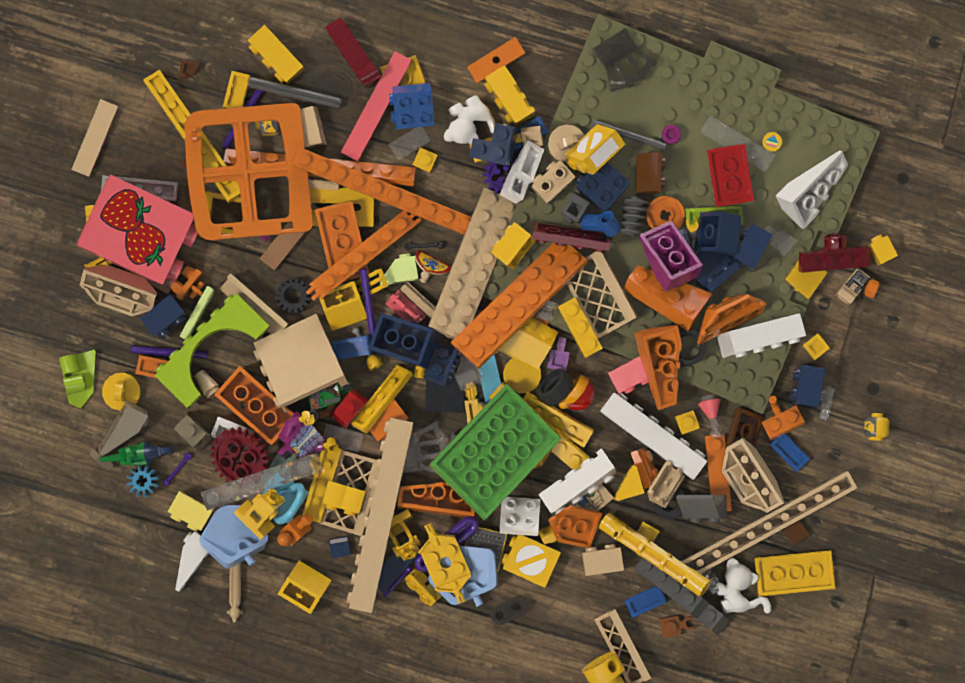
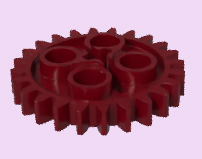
M232 427L230 430H224L212 442L213 446L210 450L213 453L210 457L215 460L211 464L217 465L214 471H220L219 477L225 476L226 483L231 480L232 486H235L237 483L240 488L244 485L247 488L252 484L255 486L268 473L267 469L270 467L268 462L271 458L266 455L269 453V450L263 449L266 443H259L261 437L254 438L255 432L250 435L248 434V429L242 432L241 427L236 430ZM247 445L246 451L241 456L240 453L245 449V446ZM240 458V460H239L240 462L236 465V468H235V470H234L233 467H234L235 463L238 461V459Z

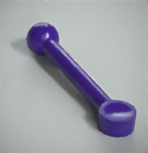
M190 453L184 454V459L181 461V463L172 472L168 479H165L163 481V484L165 486H169L171 484V480L181 469V467L185 464V462L189 461L192 458Z
M412 566L406 567L403 574L383 594L384 597H387L408 573L413 571Z

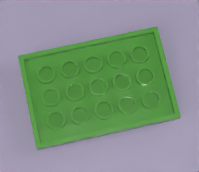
M506 384L438 454L429 466L485 520L561 438Z

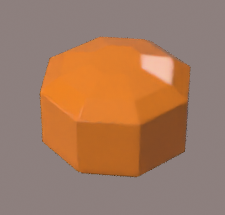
M871 279L867 282L864 289L866 297L871 299L875 297L879 281Z

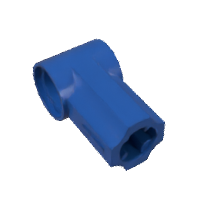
M604 211L601 214H583L581 217L580 226L582 230L601 231L610 237L616 235L621 229L612 211Z

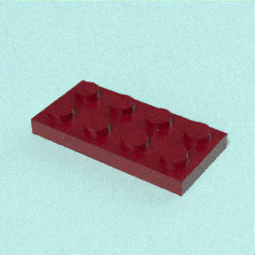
M535 222L532 239H536V242L547 243L549 241L555 242L558 246H566L568 244L574 245L577 249H586L587 247L593 248L596 252H605V250L609 251L611 236H606L604 232Z

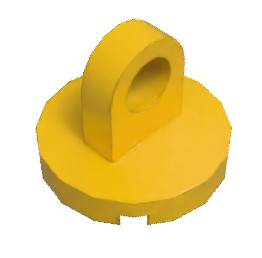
M115 373L104 382L102 395L109 407L120 411L126 400L135 405L138 403L141 396V387L132 375Z

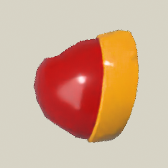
M580 375L573 380L574 384L570 393L559 403L561 409L583 410L593 403L595 398L594 386L588 377Z

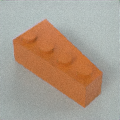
M446 482L403 486L399 489L397 509H408L410 511L462 518L465 516L474 517L475 511Z

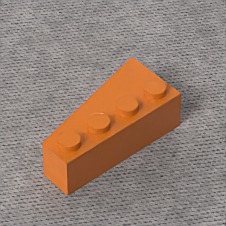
M639 265L628 277L623 289L686 331H689L712 296V293L686 283L666 292L655 277L654 272Z

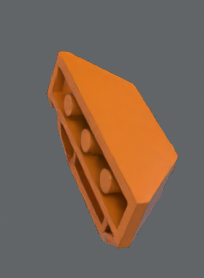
M737 294L733 297H726L717 305L712 304L708 306L702 319L697 340L698 345L762 314L767 304L765 301L749 294Z

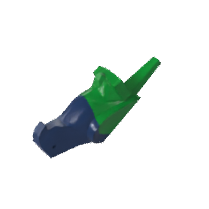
M143 442L119 449L118 454L101 457L100 462H120V465L130 466L149 465L159 456L172 455L174 450L173 446L156 447L151 446L149 442Z

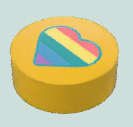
M775 132L767 133L762 140L763 148L768 152L777 151L782 145L780 135Z

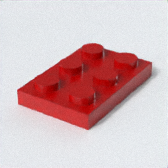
M745 144L708 149L707 154L715 206L719 207L754 201Z

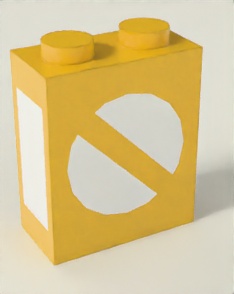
M597 124L564 155L568 159V165L573 170L594 175L626 144L615 129Z
M513 535L509 544L512 547L509 554L505 553L501 564L504 565L503 569L545 588L561 552L524 535H517V537Z

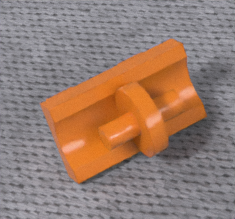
M187 265L181 273L188 278L185 285L176 279L170 286L177 294L176 297L180 300H183L191 289L192 292L188 296L192 299L197 293L200 296L203 294L200 291L204 286L201 281L196 287L194 286L203 273Z

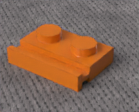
M644 447L632 452L631 456L638 469L643 487L646 489L652 485L659 471L654 466L651 451Z

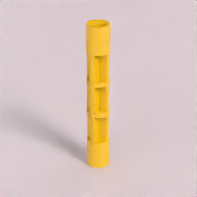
M608 513L601 521L599 529L658 567L659 570L664 571L699 597L710 586L711 581L673 557L672 554L667 553L611 513Z

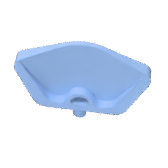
M241 505L220 507L213 514L199 539L200 545L225 568H232L246 560L249 566L254 565L256 561L252 556L262 551L268 541V535L260 540L234 514Z
M459 546L472 574L462 586L461 591L466 600L465 602L473 599L476 607L483 605L480 595L492 591L498 586L495 552L490 548ZM443 557L441 559L442 566H451V560L448 557ZM429 575V582L435 588L431 576ZM438 591L450 604L458 605L453 592Z

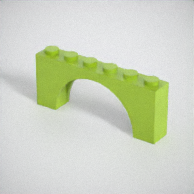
M237 293L234 296L231 294L224 301L225 305L221 309L217 308L210 315L211 319L207 323L203 322L196 329L198 332L193 337L190 335L183 342L184 346L180 350L176 349L169 356L170 360L166 364L162 363L155 370L157 373L154 376L188 409L202 396L193 382L191 363L196 349L203 340L219 331L236 330L250 335L257 341L270 328Z

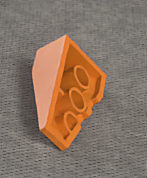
M678 326L651 327L634 333L638 352L657 409L661 410L676 405L678 393L677 376L678 369H680L679 354L682 349Z

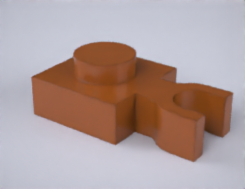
M678 615L660 618L662 638L682 635L681 629H694V626H686V621L692 620V616L686 617L682 621H679Z

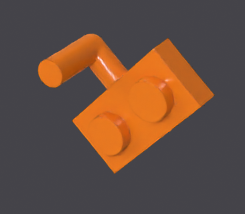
M769 397V403L775 416L763 421L762 425L770 441L805 424L797 406L782 412L776 397Z

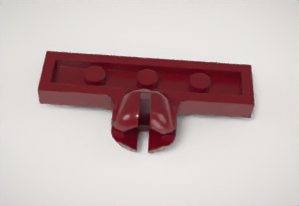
M833 233L830 237V234H827L824 237V247L822 250L799 252L798 271L805 273L870 266L871 248L868 246L847 248L846 236Z

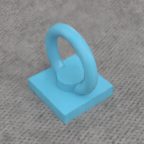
M276 472L263 494L273 488L277 490L279 495L284 497L285 502L277 509L279 513L274 517V520L277 524H288L301 507L309 491L304 488L303 484L294 483Z

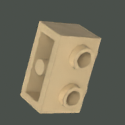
M561 160L557 163L553 161L546 168L548 171L543 176L539 174L533 179L531 188L546 204H549L576 178Z

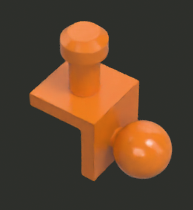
M299 514L279 531L278 543L281 546L294 545L312 529L310 526L313 522L312 516L310 514H304L303 516Z

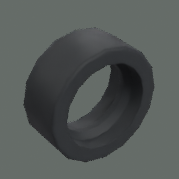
M694 329L679 331L680 338L692 336L698 340L699 331ZM704 342L699 345V352L693 358H684L679 354L680 364L691 366L702 360L707 351V343Z
M562 369L550 372L538 387V397L549 406L560 403L570 393L574 384L573 378Z

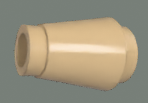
M204 370L199 371L194 377L203 396L208 399L215 397L214 394L219 390L220 385Z

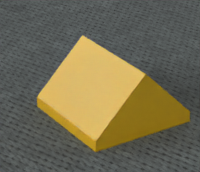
M631 465L613 498L614 500L620 501L644 493L638 469L635 465Z

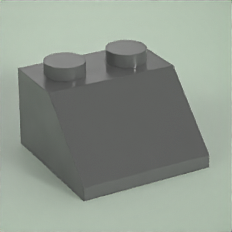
M677 495V501L683 518H690V522H702V518H709V522H720V518H727V495Z

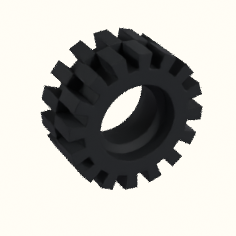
M299 279L285 280L279 285L276 292L278 305L288 313H301L310 305L311 294L308 295L306 293L309 287ZM297 289L300 291L301 299L298 303L292 304L288 302L286 295L289 290Z

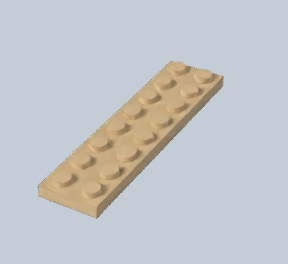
M483 188L428 328L454 339L473 321L497 257L491 251L494 244L504 236L518 203L515 204L500 194H495L494 191Z

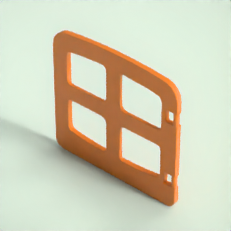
M286 103L202 110L193 112L188 116L185 123L187 179L194 223L200 237L205 240L214 241L302 233L311 230L313 220L307 171L291 165L298 147L305 149L301 110L297 104ZM277 121L279 123L286 156L285 161L261 164L252 162L248 134L249 123ZM232 125L236 164L227 167L203 168L201 153L202 128L206 126ZM286 176L289 186L288 217L259 220L257 217L254 181L259 178ZM236 181L239 184L242 222L214 224L211 222L204 187L206 183ZM292 222L293 228L282 229L281 223ZM233 227V234L222 235L221 228Z

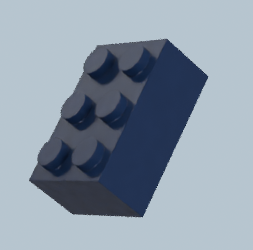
M381 313L368 349L377 354L427 370L439 333L431 328Z

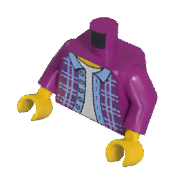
M296 411L291 419L285 421L283 429L279 434L280 440L285 445L277 453L285 460L292 453L299 458H304L309 454L325 451L326 448L331 453L337 452L338 444L332 437L328 438L326 443L324 442L325 439L312 425L315 422L314 415H310L308 411H303L301 415Z

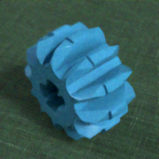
M138 465V472L134 468L131 469L134 476L127 475V478L132 479V482H128L126 485L134 486L130 489V492L133 493L137 490V497L141 496L142 491L144 497H148V491L151 494L155 493L152 486L159 487V484L154 483V480H158L159 476L153 477L152 475L155 474L156 470L153 469L149 472L150 466L148 465L145 466L144 471L142 465ZM141 476L147 478V482L144 483L145 486L143 487V484L138 482V480H141Z

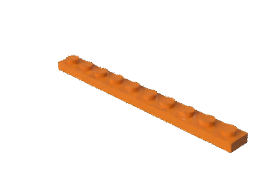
M298 147L291 164L294 167L462 235H465L471 217L301 147Z
M226 148L224 163L226 166H234L237 161L235 149ZM250 151L251 160L255 164L283 162L286 160L285 154ZM330 159L389 184L414 186L416 167ZM307 172L308 176L319 177L317 175Z

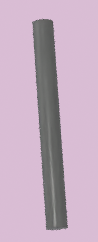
M593 120L591 126L594 127L598 124L615 129L621 137L663 151L667 143L597 120Z

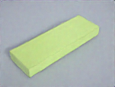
M209 286L206 287L180 334V337L186 340V338L192 335L215 293L214 289Z

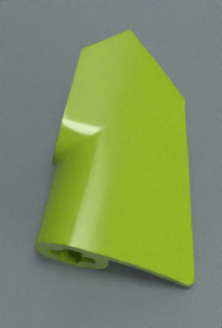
M95 350L59 358L69 404L80 409L94 391Z

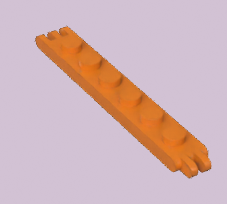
M402 211L309 284L311 288L306 293L309 295L313 291L316 292L311 297L313 301L318 297L323 299L418 225L423 219L419 217L414 221L415 215H409L408 212Z

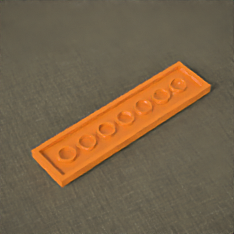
M553 242L451 341V344L473 365L480 369L588 263L587 259L571 245L558 246Z

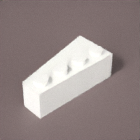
M799 313L732 330L718 335L717 339L723 358L733 355L739 358L746 356L748 351L753 350L754 353L765 351L764 347L771 346L772 349L783 346L782 342L789 341V344L800 342V338L806 336Z
M602 449L596 452L598 455L596 458H588L582 462L581 469H574L567 473L564 477L566 480L563 482L561 479L539 494L552 516L571 504H578L583 500L582 497L587 493L593 494L602 483L605 482L607 484L615 479L614 475L617 474L615 467Z

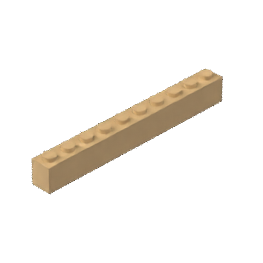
M390 418V421L385 423L384 432L387 433L386 440L381 441L380 451L383 452L382 459L377 460L375 470L379 471L378 477L373 478L371 487L375 491L373 497H369L367 508H370V514L365 516L363 527H366L365 535L360 537L359 546H362L361 554H357L355 565L358 566L357 573L352 574L351 584L354 585L353 592L348 593L346 602L350 604V609L369 613L373 612L413 422Z
M844 471L681 560V562L701 574L857 489V486L849 472Z

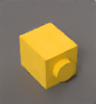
M878 235L871 239L872 243L868 245L878 266L898 256L888 235L885 237Z

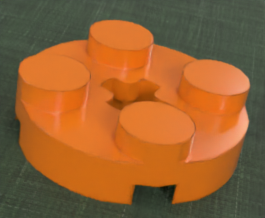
M661 196L654 199L646 211V220L651 229L672 221L679 230L684 222L685 211L682 204L669 196ZM661 211L670 212L671 215L668 217V221L660 218L662 215Z

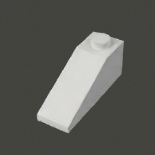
M196 531L193 534L189 532L183 540L185 545L182 549L175 589L178 592L183 589L208 555V552L200 545L199 539L201 534Z

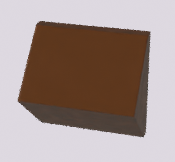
M735 408L725 445L729 446L744 438L756 447L764 417L741 408Z

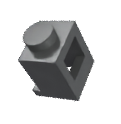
M572 193L561 212V215L564 216L562 219L571 225L573 222L578 224L589 202ZM574 207L577 209L578 212L576 214H572L570 212V209Z

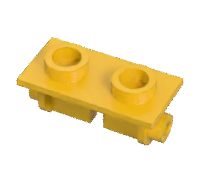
M417 568L404 578L407 586L420 595L419 597L424 604H428L431 607L442 597L438 591H435L431 583L428 586L424 584L429 579Z

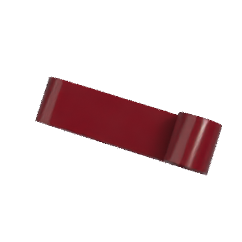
M341 17L324 27L365 89L380 80V73L369 60Z

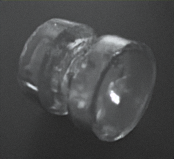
M548 301L535 314V318L553 323V314L557 310L558 304Z

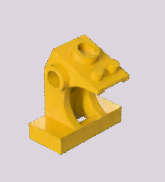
M271 488L263 495L259 493L251 502L246 500L236 509L234 514L262 540L275 527L270 520L279 513L277 509L285 500L283 496L277 493L276 489Z
M408 509L393 517L389 534L395 545L392 547L397 558L401 556L404 561L414 558L420 550L418 546L421 545L417 536H412L405 523L413 518ZM405 531L409 542L400 546L395 536Z

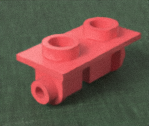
M399 290L385 303L401 319L415 324H419L427 316Z

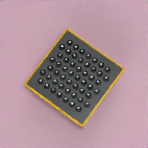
M478 527V530L466 539L465 546L492 549L495 552L496 567L499 572L507 534Z

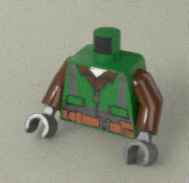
M347 381L348 384L342 387L337 382L309 395L311 407L309 413L314 415L315 421L328 417L335 411L339 403L342 402L341 394L351 391L350 381Z

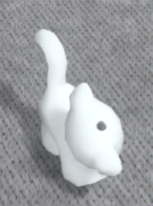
M477 95L465 101L466 107L458 103L449 108L450 114L454 117L458 116V118L450 123L449 129L444 133L445 141L472 144L473 138L479 139L474 121H487L490 132H494L495 120L488 107L481 102Z
M735 558L729 559L724 575L726 585L719 582L713 584L716 594L719 596L724 595L725 599L720 601L723 612L742 613L756 608L759 604H763L764 612L770 613L771 604L768 598L759 596L749 602L740 593L741 590H745L750 585L755 584L759 579L758 575L751 572L743 564H740Z

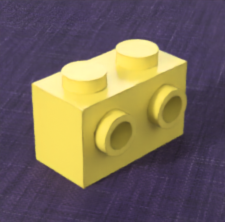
M179 491L168 512L171 513L170 517L178 522H181V520L187 522V527L197 532L198 529L204 530L214 510Z

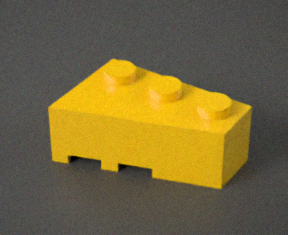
M505 65L485 77L486 83H484V86L489 93L493 92L496 99L494 101L497 107L504 109L506 113L504 117L509 125L513 124L514 127H518L535 116L534 108L530 107L526 96L520 91L516 81Z

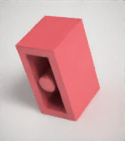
M640 356L608 373L618 393L624 391L627 394L636 389L634 385L640 382L642 385L648 383Z

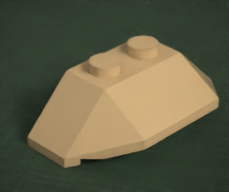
M110 265L85 267L83 269L80 286L85 289L96 304L129 316L149 312L154 308L157 292L144 277Z
M744 438L727 446L722 473L740 501L745 505L761 509L767 513L784 504L777 480L757 449Z

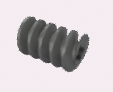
M628 196L631 199L624 200V203L628 206L623 207V211L627 214L621 215V218L625 221L619 222V225L624 229H620L618 233L638 238L636 234H642V231L637 228L644 226L639 220L646 218L641 214V212L647 211L643 204H649V201L639 197Z

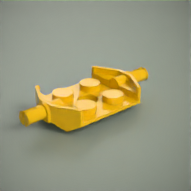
M432 523L424 526L429 539L418 553L421 554L435 585V591L453 592L458 604L463 603L466 600L461 590L462 586L472 575L455 536L438 534V532H435ZM448 557L451 560V566H442L441 559Z

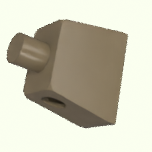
M188 412L174 425V429L198 451H201L213 438Z

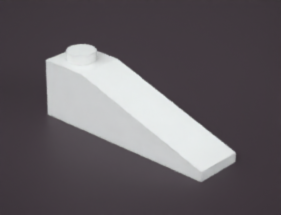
M836 152L798 176L776 195L782 210L802 229H805L820 211L818 207L823 200H827L829 197L827 193L831 186L837 184L848 164L843 152Z

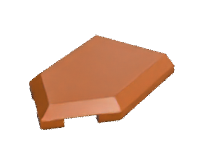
M570 505L548 519L558 542L590 548L603 513Z

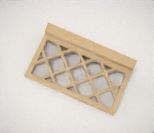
M594 252L586 257L587 261L593 259L596 264L594 273L585 271L583 267L580 270L578 281L570 280L567 283L597 339L638 318L604 252ZM583 272L593 275L590 286L580 283ZM596 276L604 279L605 285L603 290L593 287ZM579 286L589 288L586 299L578 296L577 290ZM592 289L602 292L599 303L589 300ZM605 293L613 296L614 303L612 307L602 304ZM588 302L598 305L596 316L587 313ZM601 306L611 309L609 320L598 317ZM614 310L621 312L625 320L620 323L611 321ZM597 319L608 322L606 330L598 333L595 328Z
M342 450L333 482L338 483L339 476L346 474L350 481L346 486L352 485L353 488H356L354 483L364 479L366 483V488L363 490L366 491L360 514L354 517L356 521L354 530L347 528L343 521L349 518L350 515L342 518L338 510L335 512L339 520L334 523L326 522L328 513L334 511L327 508L324 509L320 524L359 536L365 535L364 519L365 516L370 514V508H367L369 497H373L375 491L371 489L373 478L378 477L379 472L375 470L377 460ZM345 455L352 457L355 465L346 469L343 464ZM366 461L373 463L371 471L364 474L360 464ZM357 467L362 476L352 481L348 471Z

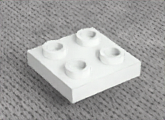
M506 497L501 503L499 533L538 536L540 499Z

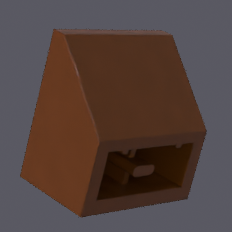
M662 152L637 154L635 194L659 195L660 191L663 190L665 177H661V171L665 169V157H662Z

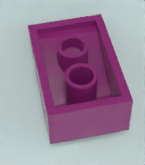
M672 221L639 235L640 242L654 275L666 292L698 277L703 265Z

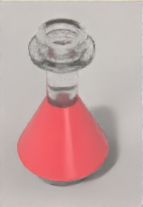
M715 394L701 397V402L698 404L710 419L712 432L709 435L712 436V439L722 437L724 430H720L717 420L721 399L716 398Z

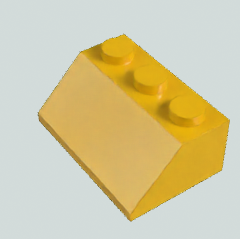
M531 318L499 351L537 371L552 347L558 331Z

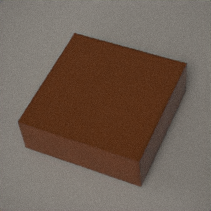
M800 520L782 530L793 546L810 535Z

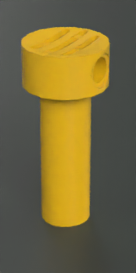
M615 651L599 656L582 669L589 683H624L620 674L625 668Z

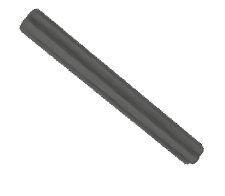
M255 77L249 78L248 86L251 88L330 107L340 108L342 99L339 97Z

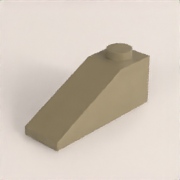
M126 400L98 447L99 455L104 456L137 434L141 428H144L149 421L147 410Z

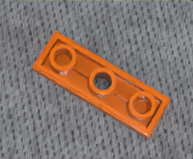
M516 37L469 65L467 69L478 84L492 72L504 65L507 66L523 56L525 51ZM498 58L500 62L495 64L493 59Z

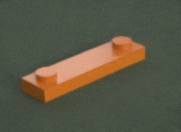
M724 434L704 436L710 495H727V511H732L729 482L722 473L726 451Z

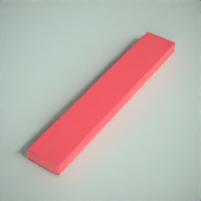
M396 51L394 52L341 153L359 161L390 103L389 94L393 93L392 87L400 85L412 62L411 59Z

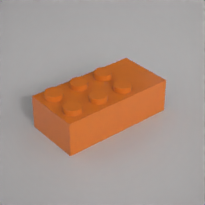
M241 366L235 370L214 394L271 446H275L280 441L279 434L283 429L285 421L291 419L294 415V412L287 406H285L286 413H284L281 407L277 408L273 399L275 396ZM242 391H245L244 398L241 399ZM241 402H244L245 409L241 408Z

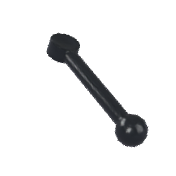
M441 241L436 244L406 243L404 247L408 251L412 248L438 247L443 249L444 243Z

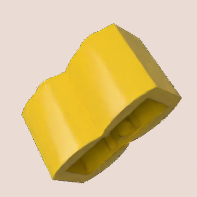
M328 481L322 503L326 504L325 508L334 511L337 508L344 509V514L355 517L356 513L360 514L366 491Z

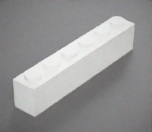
M613 393L600 412L663 459L671 462L675 468L678 469L680 467L686 476L694 480L707 462L704 459L705 455L697 449L695 452L690 449V444L683 438H680V440L673 436L674 432L665 426L664 429L658 425L659 421L651 415L649 417L642 413L643 409L634 403L633 406L627 402L628 398L625 395Z

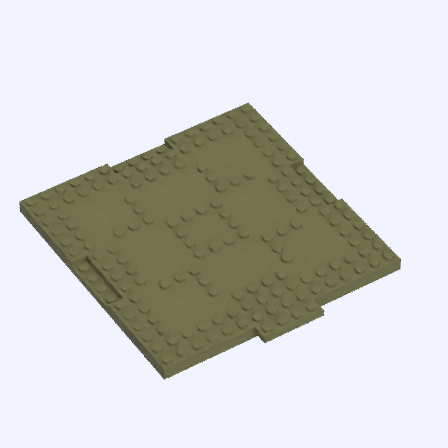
M598 14L548 131L549 133L544 140L542 146L544 152L534 178L539 174L543 176L548 171L546 168L553 161L558 162L550 154L548 142L551 133L559 126L573 125L586 135L593 128L591 127L593 120H597L664 142L662 139L663 129L668 125L677 126L681 131L680 140L673 145L667 144L664 151L621 137L626 145L607 161V163L631 182L628 188L608 209V211L613 212L619 223L625 221L621 218V215L627 214L623 211V207L628 206L624 203L625 199H631L628 196L639 197L649 201V204H643V207L648 209L654 199L661 196H669L678 200L684 209L716 207L707 150L745 144L754 201L719 207L742 206L743 225H741L738 239L740 245L743 242L740 239L746 226L750 228L752 224L773 235L753 272L751 273L740 267L711 292L712 296L707 306L690 329L700 331L702 319L708 306L712 304L717 305L726 297H733L737 294H749L765 301L767 305L762 314L726 332L799 313L801 319H803L810 299L805 298L799 291H795V288L785 279L799 260V252L822 250L825 235L830 234L831 237L833 233L839 232L880 132L774 88L781 70L713 41L710 42L703 58ZM775 132L782 139L781 147L775 152H768L763 148L762 140L767 133ZM842 151L848 164L837 184L831 186L827 193L829 195L827 200H823L818 207V210H820L818 215L805 229H802L782 210L776 195L789 182L836 152ZM662 152V157H665V169L661 171V177H665L663 190L660 191L659 195L635 194L637 154ZM563 163L576 178L549 204H546L531 188L533 182L529 183L522 201L518 202L508 226L515 222L532 236L535 222L582 229L580 226L581 218L578 224L573 222L571 225L562 219L564 216L561 215V212L572 193L589 202L583 214L602 213L599 208L576 189L578 178L582 174L587 175L588 173L573 170L568 163ZM574 207L570 209V212L572 214H576L578 212L577 209ZM646 211L641 212L646 217ZM661 211L662 215L660 218L668 221V217L671 215L670 212ZM685 217L680 229L685 228ZM646 218L639 220L644 224V226L637 228L642 231V234L651 230ZM617 233L611 236L609 251L605 250L604 252L623 289L628 277L637 265L652 270L639 239L641 234H636L638 238H632ZM535 242L514 270L497 258L482 297L491 301L495 300L553 242ZM571 245L585 258L596 252L593 248L577 249L574 245ZM726 254V256L732 261L734 257H732L731 254ZM593 259L589 260L584 266L585 271L594 273L596 264ZM580 271L571 279V281H578ZM583 272L580 283L590 286L593 275ZM596 276L593 287L603 290L605 281L603 278ZM696 279L686 283L704 290ZM566 284L536 314L550 320L548 325L571 334L558 310V306L574 298L568 285ZM579 286L577 290L578 296L586 299L589 288ZM592 289L589 300L599 303L602 292ZM625 291L638 318L600 337L598 341L602 348L633 360L640 356L634 333L651 327L674 326L677 324ZM605 293L602 304L612 307L614 298L612 295ZM588 302L587 313L596 316L598 305ZM601 306L598 317L609 320L611 309ZM614 310L611 321L620 323L625 320L621 312ZM597 319L595 328L598 333L606 330L608 322ZM677 325L679 331L683 330L682 327H680L679 325ZM692 336L682 337L680 355L684 358L695 357L699 352L697 340ZM716 336L706 341L707 351L702 360L691 366L680 364L678 380L756 413L763 414L792 344L786 341L782 342L783 346L772 349L771 346L764 347L765 351L754 353L752 350L748 351L746 356L736 358V355L723 358Z

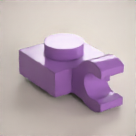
M559 337L557 349L550 350L547 368L567 370L570 352H564L566 338Z

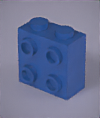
M430 83L392 87L393 93L389 94L390 105H394V111L391 112V121L396 123V129L434 126Z

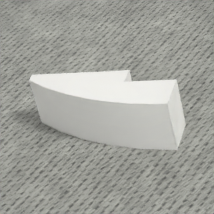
M529 140L525 143L505 180L500 193L501 196L515 204L523 200L529 183L533 182L544 152L543 148Z

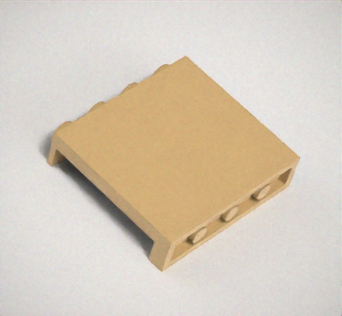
M317 314L254 342L256 350L253 352L257 361L261 360L263 364L260 366L264 377L268 376L269 378L267 385L271 392H275L276 396L273 399L277 408L281 407L284 413L287 412L285 406L339 382L342 387L348 384Z

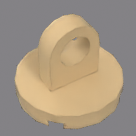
M573 125L557 127L549 137L548 148L550 154L557 161L561 160L563 163H567L568 159L564 154L585 135L579 128Z

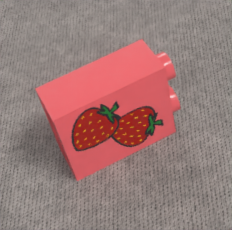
M109 175L75 246L158 285H163L165 279L175 282L184 261L175 257L182 244L188 247L192 246L198 233L195 224L192 223L194 219L193 213L113 175Z

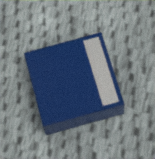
M348 536L329 539L332 558L351 555Z

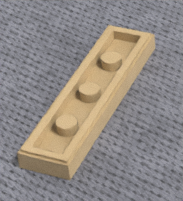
M100 99L71 170L88 177L91 176L118 111V106Z

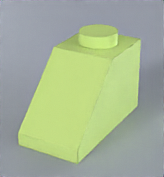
M407 253L399 255V258L394 260L384 274L388 285L419 280L415 256Z

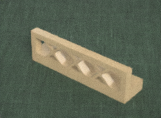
M231 273L228 275L227 281L219 288L228 297L231 294L234 296L237 293L270 326L267 330L270 334L290 326Z
M615 608L595 618L594 620L610 651H615L614 648L618 649V658L621 651L627 652L631 656L629 665L622 663L623 666L628 667L627 672L625 669L622 672L626 682L641 683L651 679ZM608 616L613 621L611 630L604 629L600 623L602 619ZM605 631L610 633L609 638L607 637ZM612 633L621 637L620 648L611 644ZM623 644H625L627 650L622 649ZM630 668L638 670L641 678L631 682L628 677Z

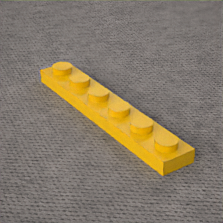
M502 382L489 398L492 399L506 384ZM532 408L561 438L551 451L571 469L579 470L583 464L582 462L587 460L589 456Z

